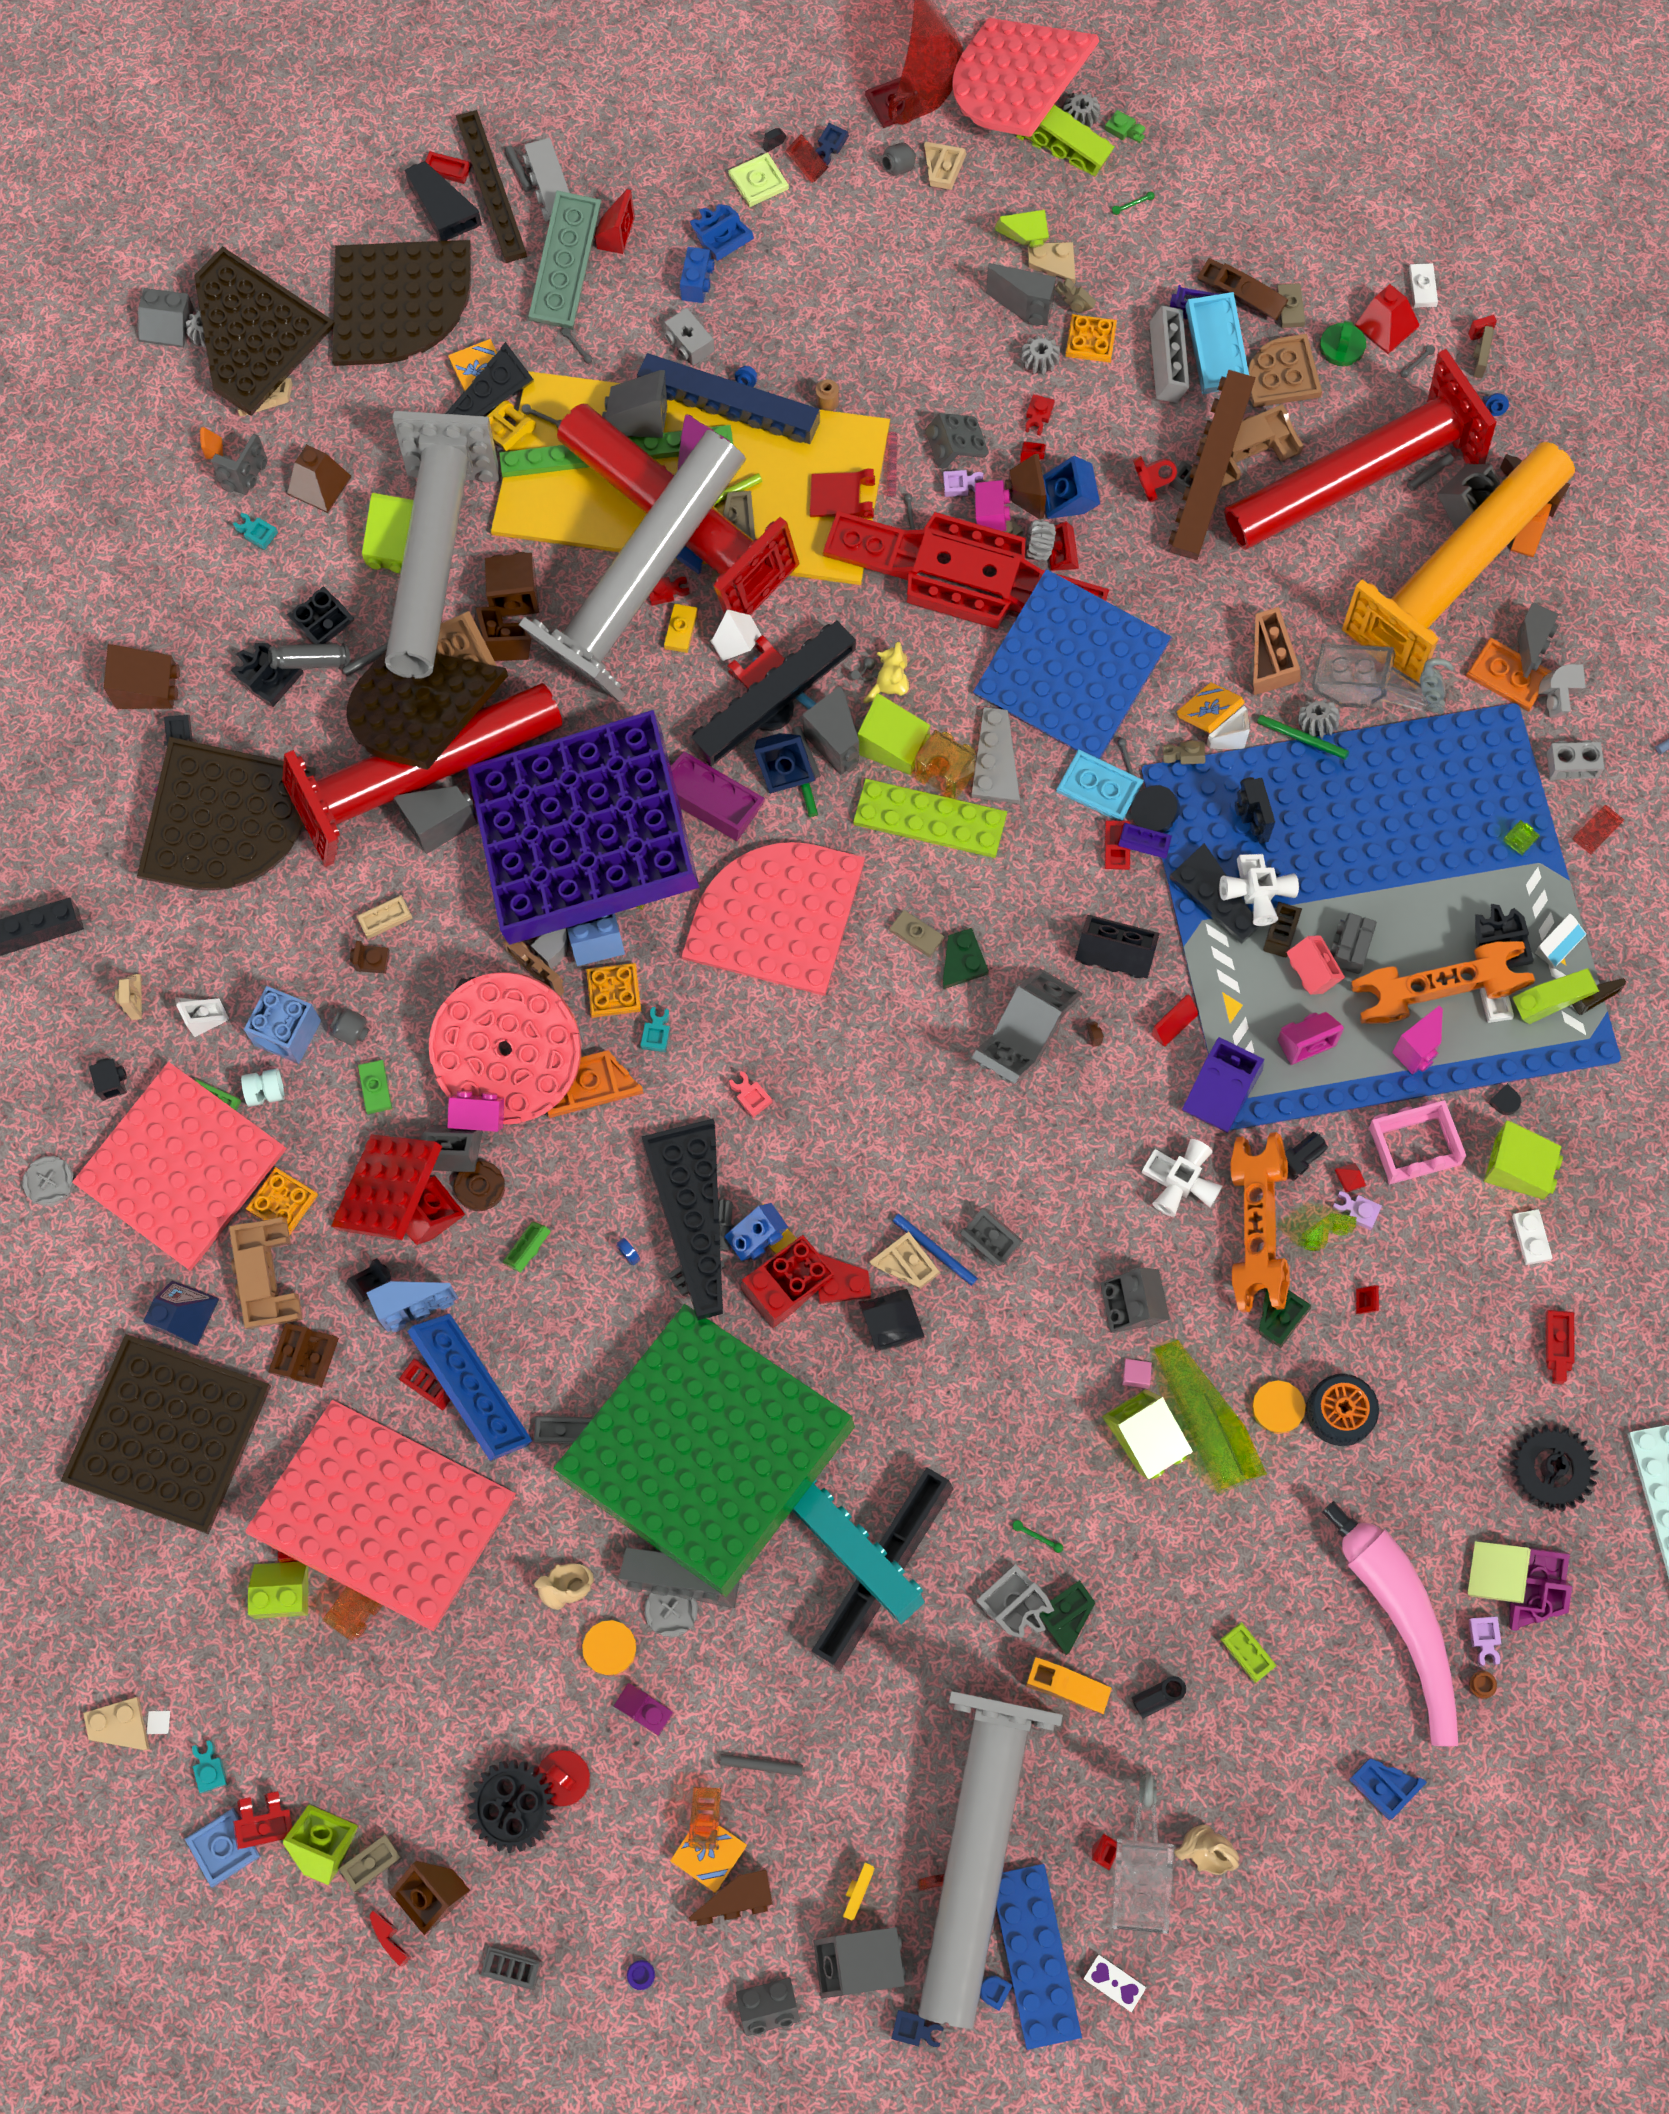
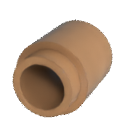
M822 380L816 386V404L820 410L833 411L839 405V387L833 380Z

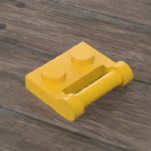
M507 400L500 403L487 416L490 421L493 441L506 452L526 433H532L536 428V422L530 417L526 418L514 409V405ZM510 416L519 424L515 427L503 417Z

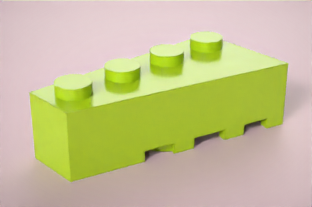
M1053 105L1031 137L1016 136V138L1022 141L1024 138L1033 141L1032 146L1041 149L1043 146L1051 150L1052 156L1058 159H1069L1070 165L1095 177L1115 147L1107 139L1100 137L1088 126L1083 125L1074 119L1071 114L1064 112L1056 105Z

